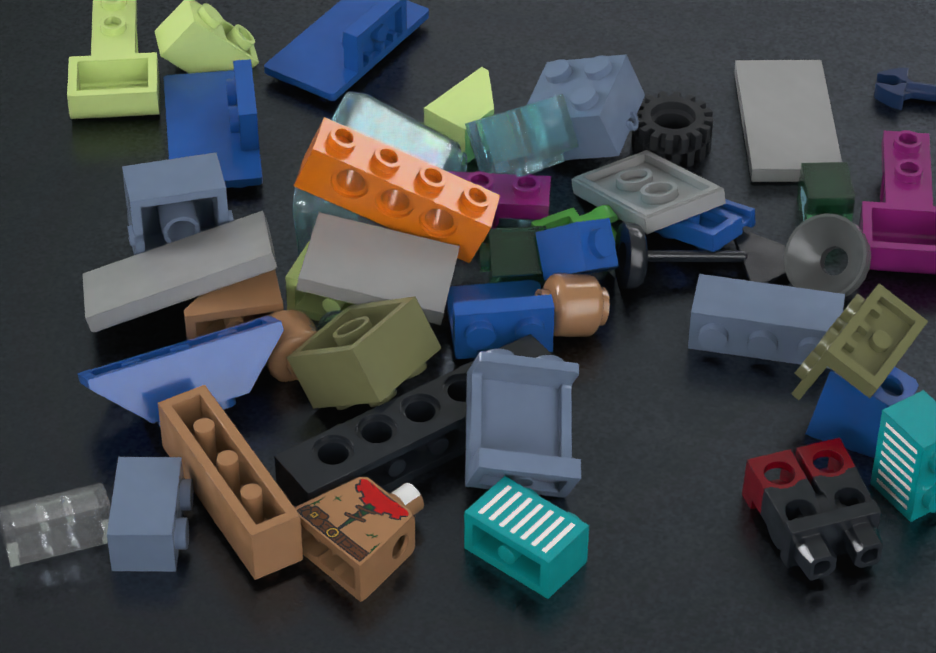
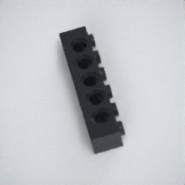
M531 334L499 348L509 350L516 356L536 358L542 355H552ZM474 361L463 364L443 376L421 384L401 396L376 406L342 424H337L331 429L275 455L276 483L295 508L358 477H368L388 492L465 454L467 371Z

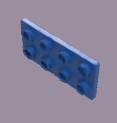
M340 0L265 63L264 72L266 75L330 101H335L429 18V9L408 0Z
M251 59L233 61L234 70L164 76L169 159L217 152L226 188L261 185L263 183Z

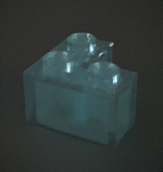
M563 94L465 123L475 159L481 172L515 174L517 177L541 171L545 167L564 162L563 152L579 147Z

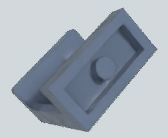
M491 349L486 352H479L467 371L465 487L490 489L506 476L521 486L534 490L538 495L563 498L569 495L581 479V459L572 458L571 389L573 382L579 376L578 363L564 362L562 358L554 355H542L536 358L516 356L511 351L505 349Z

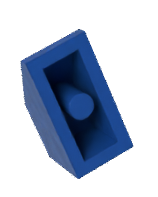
M610 218L575 222L535 232L544 280H547L554 273L591 274L615 270L619 266Z

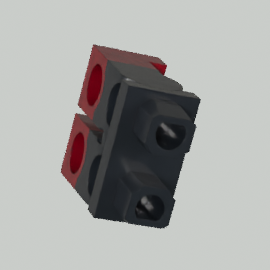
M840 437L797 447L795 456L791 449L747 459L742 496L750 509H758L767 525L773 543L781 550L780 557L786 568L799 565L809 580L827 577L835 570L836 556L848 553L854 565L859 568L875 565L880 561L883 543L878 532L881 510L876 501L872 500ZM820 457H829L827 468L817 469L813 462ZM780 468V479L769 481L764 474L768 470Z

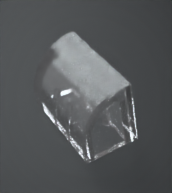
M97 483L1 506L0 532L10 567L107 544V529L111 505L103 484Z

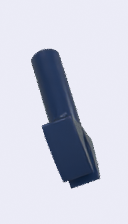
M909 68L888 69L877 73L874 98L887 106L902 110L903 101L907 99L936 102V84L910 80L908 78Z

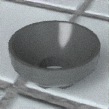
M824 213L803 221L789 237L784 252L785 272L794 287L845 294V297L851 295L863 283L871 262L870 245L865 234L855 223L837 214ZM834 249H843L848 256L847 267L838 275L828 274L824 265L826 256Z

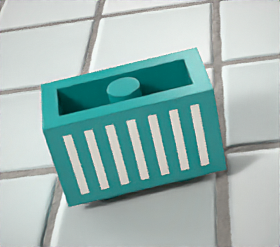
M924 390L882 410L870 483L910 522L930 512L936 513V401Z
M506 476L500 479L464 512V548L547 599L588 561L589 525L581 521L575 514L562 510L540 497L534 490L523 487Z

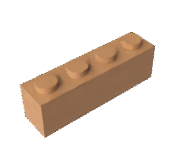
M206 385L158 402L163 448L169 457H182L184 478L193 479L194 493L252 577L256 580L303 560L299 513Z

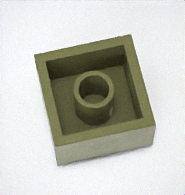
M416 296L349 305L286 358L313 409L336 407L337 410H344L356 404L368 403L370 407H376L390 401L397 394L396 388L402 382L419 375L427 368L426 361L437 353L441 346Z

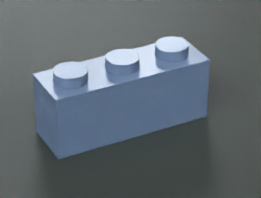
M699 274L691 310L688 349L801 365L843 312L845 294Z

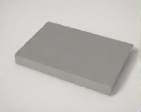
M648 150L571 179L573 194L597 207L609 205L618 216V219L640 225L646 234L726 204L724 188Z
M319 212L298 277L296 290L352 304L416 296L428 322L441 325L460 246Z

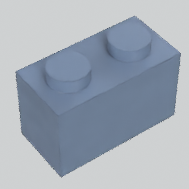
M118 457L107 529L112 571L176 572L179 550H187L189 543L188 517H183V511H192L194 499L193 479H184L182 457Z

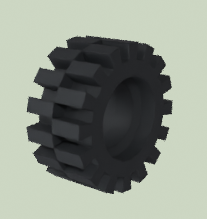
M666 91L658 92L657 99L651 94L645 96V101L641 103L637 113L639 120L638 129L632 131L631 145L634 147L635 154L648 150L678 166L680 162H684L686 167L693 166L694 159L701 162L705 159V154H709L711 150L714 120L711 107L706 108L707 103L702 99L695 103V95L689 93L686 98H682L680 91H673V96H667Z

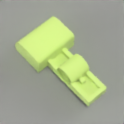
M93 0L91 56L69 57L67 100L70 119L160 115V78L157 52L139 53L137 0Z

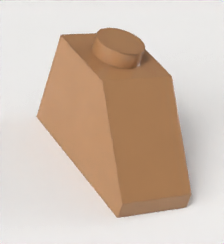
M272 270L197 297L184 309L186 339L197 338L284 310L276 271Z

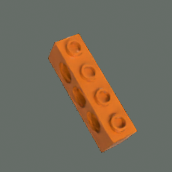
M326 117L323 118L305 153L294 187L392 230L460 246L457 258L467 263L471 262L490 231L500 198L499 194L480 185L467 181Z

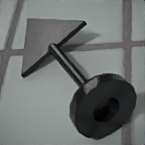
M622 222L619 225L615 239V249L619 265L615 269V274L620 288L636 289L644 281L648 262H741L747 281L771 284L787 276L784 267L786 245L743 230V234L733 240L737 251L648 250L646 235L642 227L636 223Z

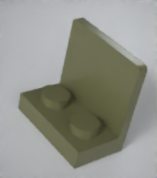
M878 284L866 299L857 293L794 373L802 380L791 395L800 400L828 366L870 399L923 330L928 320L881 284Z

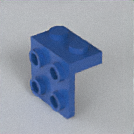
M534 280L451 286L446 309L455 359L476 358L479 352L499 349L503 345L510 344L529 334L536 338L549 352H552L555 309L552 294L534 296L536 291L541 289L540 284Z

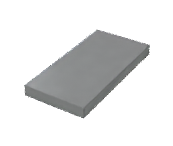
M735 60L734 75L751 182L842 181L843 164L822 60Z
M260 211L83 273L85 319L91 332L115 326L275 270L277 262L269 225L264 212Z

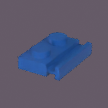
M725 199L726 204L654 232L659 233L663 238L676 239L694 245L699 250L715 252L743 234L744 226L752 228L756 225L755 208Z

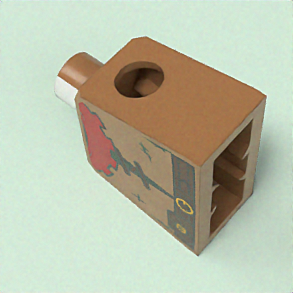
M358 477L295 507L301 519L303 555L362 602L413 553L415 549L414 515L424 508V501L420 492L412 484L404 483L389 494L370 478Z

